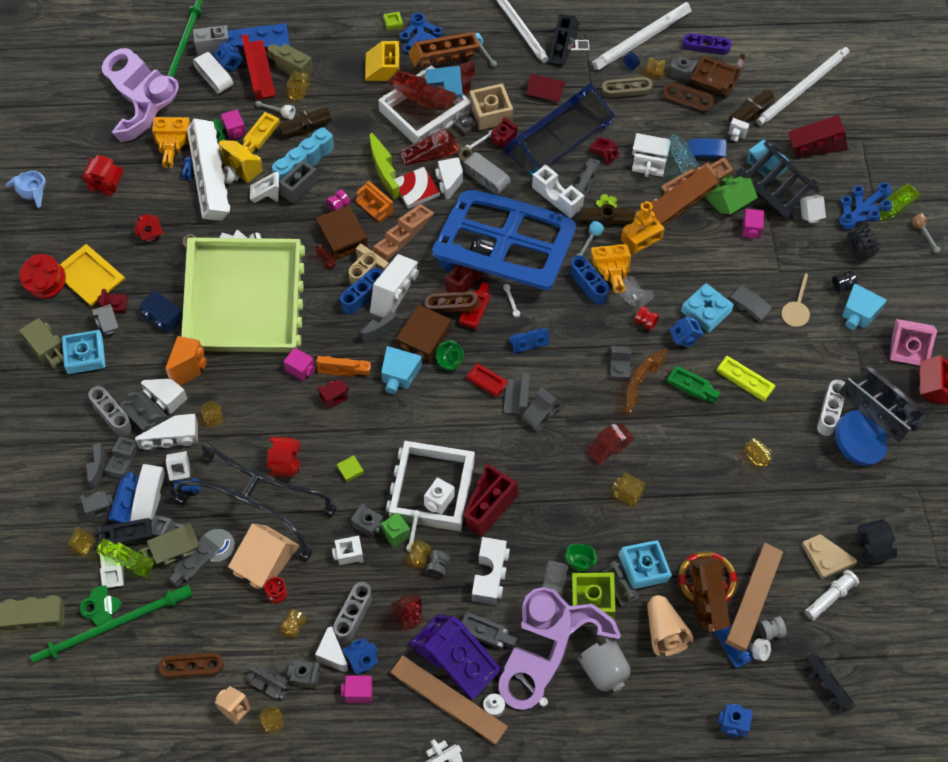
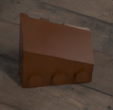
M716 558L690 560L696 622L709 632L729 627L730 622L725 597L726 590L722 579L724 574L723 564Z

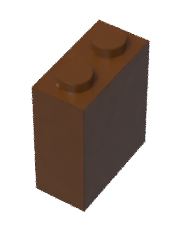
M350 205L316 218L317 228L334 260L356 253V248L360 244L368 248L367 236Z
M418 304L396 338L397 348L422 356V361L430 363L436 354L437 347L444 342L451 331V319Z

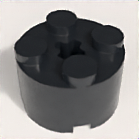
M884 518L857 526L858 534L855 535L858 546H862L864 549L862 555L865 564H874L897 557V548L893 549L892 546L893 542H896L889 523L887 521L884 522Z

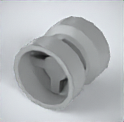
M780 616L773 618L770 622L767 620L759 622V631L762 639L771 641L773 637H786V626Z

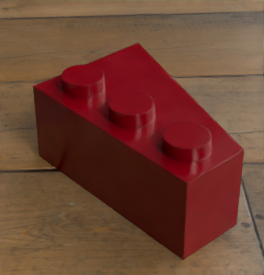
M839 115L788 131L789 141L795 158L848 151L846 133Z
M486 463L484 472L477 482V488L474 494H472L463 515L466 527L483 537L519 496L517 482Z

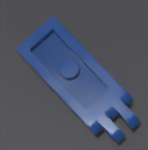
M129 471L125 477L121 478L108 517L109 520L117 524L131 520L132 507L139 480L138 475H134Z

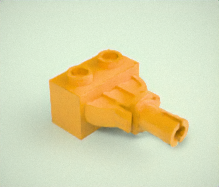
M154 117L152 132L155 143L159 145L160 153L164 151L162 166L168 168V163L169 168L173 167L176 151L180 153V148L184 145H190L187 128L190 125L189 117Z
M648 201L641 204L640 211L636 213L634 222L622 229L621 241L628 245L633 255L663 239L665 228L655 218V214L652 212V203Z
M619 244L591 248L590 264L606 281L610 278V283H612L615 293L619 291L623 293L626 289L623 280L626 279L627 273H630L631 255L628 245Z

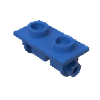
M539 328L529 331L527 334H512V337H509V341L512 344L513 353L549 345L548 329Z
M731 623L729 627L715 631V634L735 668H738L754 660L748 647L745 652H742L725 643L732 626Z

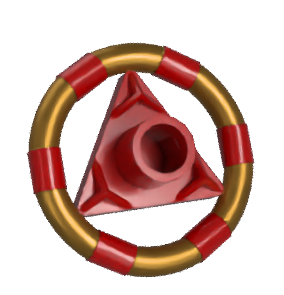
M707 551L697 552L687 557L681 564L677 576L678 585L683 595L694 604L693 584L688 589L685 576L688 567L691 565L690 560L716 558L720 560V563L723 564V567L728 572L729 587L724 581L723 583L726 590V603L730 601L736 592L738 583L732 564L723 556Z

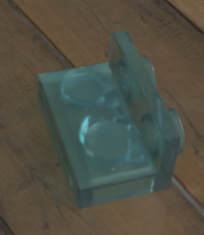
M674 133L668 137L671 142L670 151L681 172L685 173L691 168L693 170L699 165L685 139Z

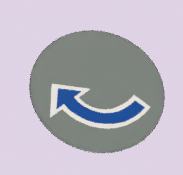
M213 529L203 535V537H207L220 548V551L211 560L212 562L223 561L232 554L235 542L232 535L226 530Z

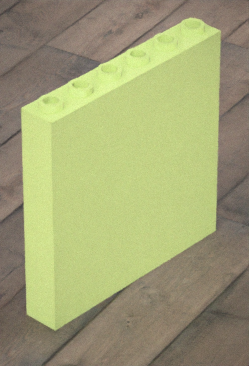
M187 238L182 337L200 340L204 351L291 352L294 348L298 349V347H301V335H298V330L302 328V317H299V310L303 309V300L300 299V292H303L304 285L303 281L300 280L301 274H304V263H301V257L305 256V246L301 244L300 239Z

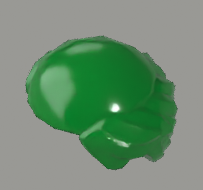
M453 340L441 343L436 350L437 363L448 371L456 370L464 359L462 347Z
M575 543L569 545L566 549L564 560L574 571H588L597 563L595 550L589 547V545Z

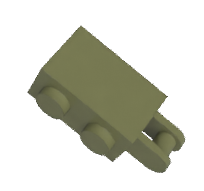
M285 43L281 47L275 44L268 46L269 58L275 61L276 68L302 82L313 72L312 58Z
M38 318L19 330L24 341L43 365L49 362L55 369L57 364L64 363V357L61 355L63 353L61 348L62 341L57 335L53 336L51 334L53 331L47 322L43 324Z
M191 523L148 540L149 546L138 550V552L142 553L144 558L143 564L155 559L156 564L164 561L166 565L175 561V556L182 554L185 557L195 553L193 549L200 545Z

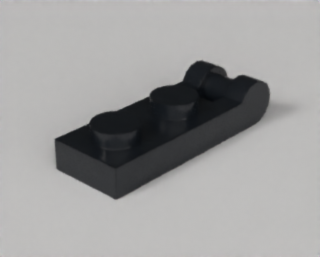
M144 518L98 527L96 529V536H98L96 549L151 540L152 520Z

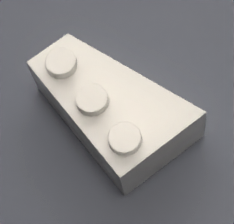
M399 254L394 258L373 284L371 313L384 318L390 311L393 313L396 311L412 281L418 276L417 261Z

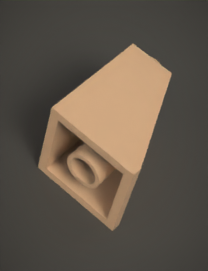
M252 523L228 567L234 570L233 574L241 579L245 577L250 580V585L261 589V587H265L268 579L278 576L299 545L267 525Z

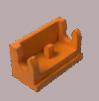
M370 181L366 182L356 192L358 197L355 199V202L378 223L394 212L393 201Z

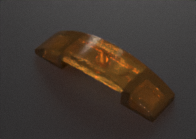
M661 349L650 355L633 374L625 400L626 415L630 414L638 402L640 392L636 389L649 370L657 373L666 359L667 349Z

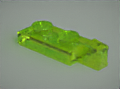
M906 183L885 199L892 202V209L887 212L879 211L880 219L884 220L889 215L892 217L897 215L917 200L921 193L909 183Z
M103 539L97 547V552L103 557H109L118 565L133 570L135 574L146 578L151 574L154 561L119 542L115 545Z

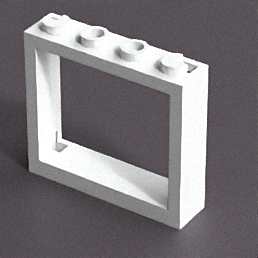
M430 66V67H428L427 69H435V68H434L433 66ZM427 69L422 70L419 74L408 79L407 82L397 86L393 91L379 99V111L418 148L453 126V122L459 119L462 113L465 112L468 115L471 113V101L466 96L453 98L450 100L455 104L454 107L416 131L394 111L392 107L427 85ZM444 85L436 86L445 95Z
M404 441L403 448L400 447L398 453L400 464L395 466L394 477H397L396 482L391 484L390 494L393 495L392 500H388L386 512H389V518L399 513L406 523L413 524V512L415 510L397 508L409 454L463 462L464 468L454 517L420 511L421 515L417 521V525L461 532L475 452Z

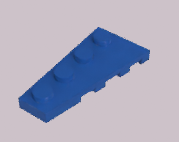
M286 23L229 30V40L226 42L227 44H234L238 50H244L241 35L248 34L250 42L263 40L265 49H268V46L271 44L281 47L285 43L290 46Z

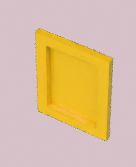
M87 244L60 264L66 273L65 284L90 306L98 302V296L101 295L102 289H106L107 293H109L125 280L122 274Z

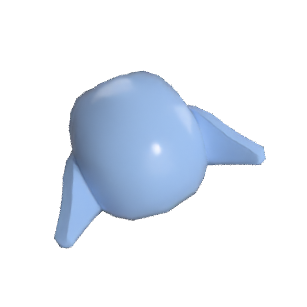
M29 171L12 178L6 184V187L14 185L15 191L22 198L27 200L34 199L37 208H40L46 180L40 172Z

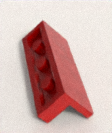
M248 34L241 35L256 101L275 97L276 94L263 40L250 42Z

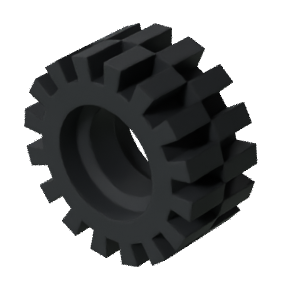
M862 225L848 232L846 240L849 244L847 245L851 248L850 252H853V256L857 257L858 260L864 261L878 254L879 242H876L877 236L874 237V232H870L869 227Z

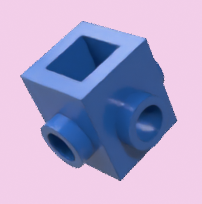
M222 42L213 54L223 69L234 72L244 59L238 52V48L232 43Z
M687 316L678 320L669 329L674 343L684 347L694 345L696 340L704 335L697 320Z
M365 638L355 640L350 646L342 650L350 668L356 675L372 669L375 664L379 663L376 657L379 654L373 642L369 643Z
M739 704L726 705L724 711H720L718 717V724H721L720 732H725L729 737H746L750 731L753 710L744 709Z

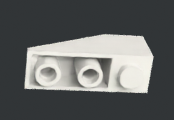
M195 414L173 416L135 437L139 449L149 450L153 447L170 448L176 445L191 446L192 444H198V422Z

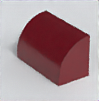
M531 74L526 94L560 102L566 82Z

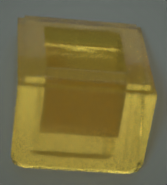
M77 527L68 545L73 553L85 557L95 540L82 528Z

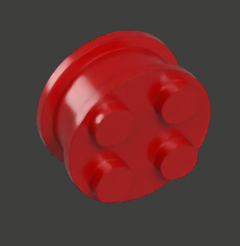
M46 254L33 255L23 264L20 270V282L33 296L40 299H48L57 295L63 289L66 282V273L64 268L53 257Z

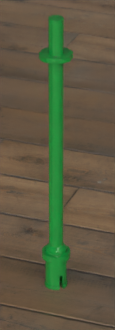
M196 0L194 6L188 8L190 17L167 76L173 78L175 76L195 20L202 17L200 7L203 0Z
M187 584L172 592L169 590L159 600L56 645L49 641V648L30 655L33 663L53 655L54 659H57V653L165 605L176 606L177 602L193 596L190 586Z

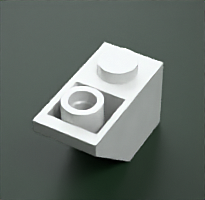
M459 157L438 161V169H435L437 179L441 180V183H439L440 191L444 193L446 200L451 198L463 182V171Z
M172 379L143 380L141 382L142 392L150 399L152 398L162 411L166 410L171 414L187 400L185 390Z

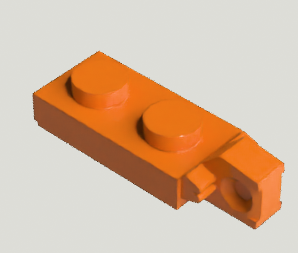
M329 356L317 357V373L346 377H355V375L369 376L371 362L332 358Z

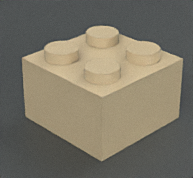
M503 83L470 91L471 110L478 123L479 130L498 126L504 117L513 123V107Z

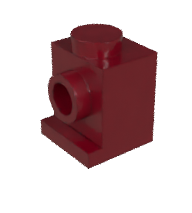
M504 117L502 122L491 131V141L494 145L505 149L517 138L518 126Z
M340 379L328 382L324 387L321 384L317 386L319 397L328 410L348 400L347 392L349 388L345 381L341 382Z

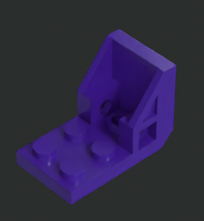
M436 614L409 642V645L436 667L444 668L469 699H474L501 670L500 666L465 625L454 616Z

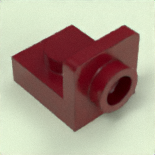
M599 137L589 146L590 152L603 156L605 163L608 165L619 156L615 141Z
M102 289L101 295L98 296V306L103 307L111 304L114 314H126L127 294H108L106 289Z

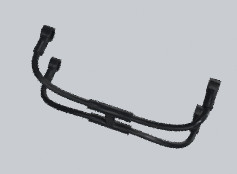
M207 442L202 443V461L211 463L214 454H216L230 465L252 477L243 493L209 482L182 481L176 485L175 502L184 506L188 500V495L183 492L181 487L202 486L224 492L226 495L245 504L265 510L293 532L300 542L301 552L299 558L308 561L312 550L309 549L308 544L299 531L281 514L262 504L261 501L250 497L259 480L286 489L312 494L325 499L326 508L324 514L333 517L337 506L333 505V500L320 491L287 484L245 464L241 465L224 455Z

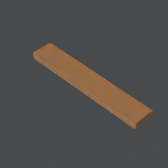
M767 543L763 544L725 641L726 644L742 652L747 650L783 551Z
M404 656L400 658L390 672L393 677L495 746L508 729L507 725Z

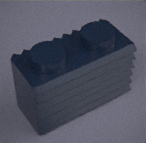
M155 290L139 304L140 313L143 318L153 321L154 325L161 331L164 329L169 333L183 320L182 310Z

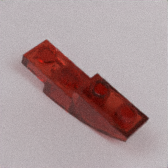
M397 70L388 81L391 86L403 95L434 110L437 106L448 109L457 98L455 92L429 85L425 78Z

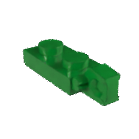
M679 366L674 367L666 382L703 401L708 400L716 404L720 396V392L713 389L710 381Z

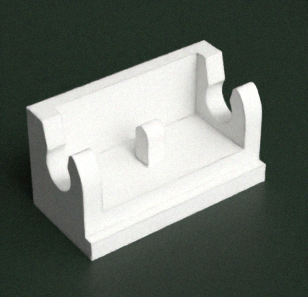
M636 133L632 155H635L636 152L663 156L667 161L671 140Z

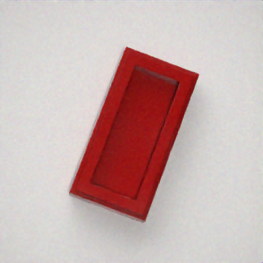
M478 363L466 376V380L496 398L508 386L507 380Z

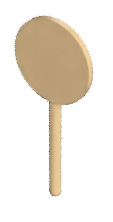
M807 273L804 274L797 302H790L782 309V319L791 327L804 326L810 317L808 308L801 303L808 277Z

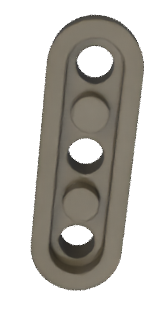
M647 77L607 80L602 84V94L608 98L644 95L651 92L653 83Z

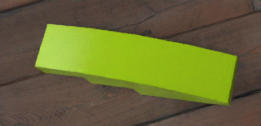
M371 133L369 134L370 146L377 173L393 199L400 197L399 185L394 180L396 173L392 167V156L376 136Z

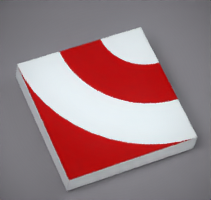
M424 167L394 179L399 185L400 197L408 209L440 196L438 188Z

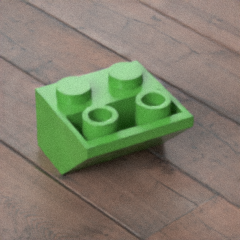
M742 176L725 177L722 179L723 182L718 184V188L705 196L723 214H732L758 198L751 178H743Z

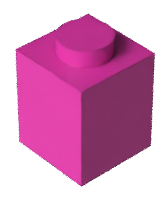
M238 109L221 114L223 126L229 140L246 136L245 126Z
M746 209L743 217L742 237L760 239L764 226V211Z
M296 348L283 361L285 371L302 381H305L315 371L314 359Z
M346 676L345 683L341 684V696H345L346 703H372V676Z

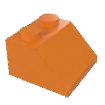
M177 336L165 369L168 378L172 379L179 386L200 376L202 369L206 367L207 359L204 356V349L201 346L200 340Z

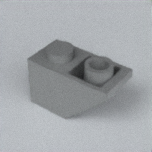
M227 25L193 29L197 56L206 52L214 54L222 42L226 43L229 40Z

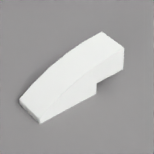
M143 464L130 521L144 518L153 520L160 501V490L165 477L163 467Z

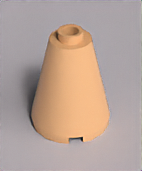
M652 597L647 603L654 653L659 656V653L671 656L688 648L687 643L689 641L693 642L692 632L666 597Z

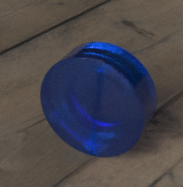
M633 52L627 53L623 58L625 65L632 70L640 65L638 56Z

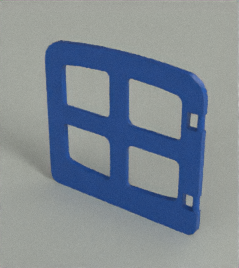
M468 190L460 194L438 240L432 248V255L444 261L543 290H549L554 285L573 239L576 224L569 217L531 204L494 194ZM473 204L510 212L503 228L468 220L465 217ZM460 205L465 206V209H459ZM523 217H530L558 227L560 231L555 243L550 244L518 234L517 230ZM462 229L495 239L497 242L491 255L488 257L454 245L453 241L458 231ZM442 240H448L447 244L442 243ZM511 245L521 246L549 255L543 269L529 268L503 260Z

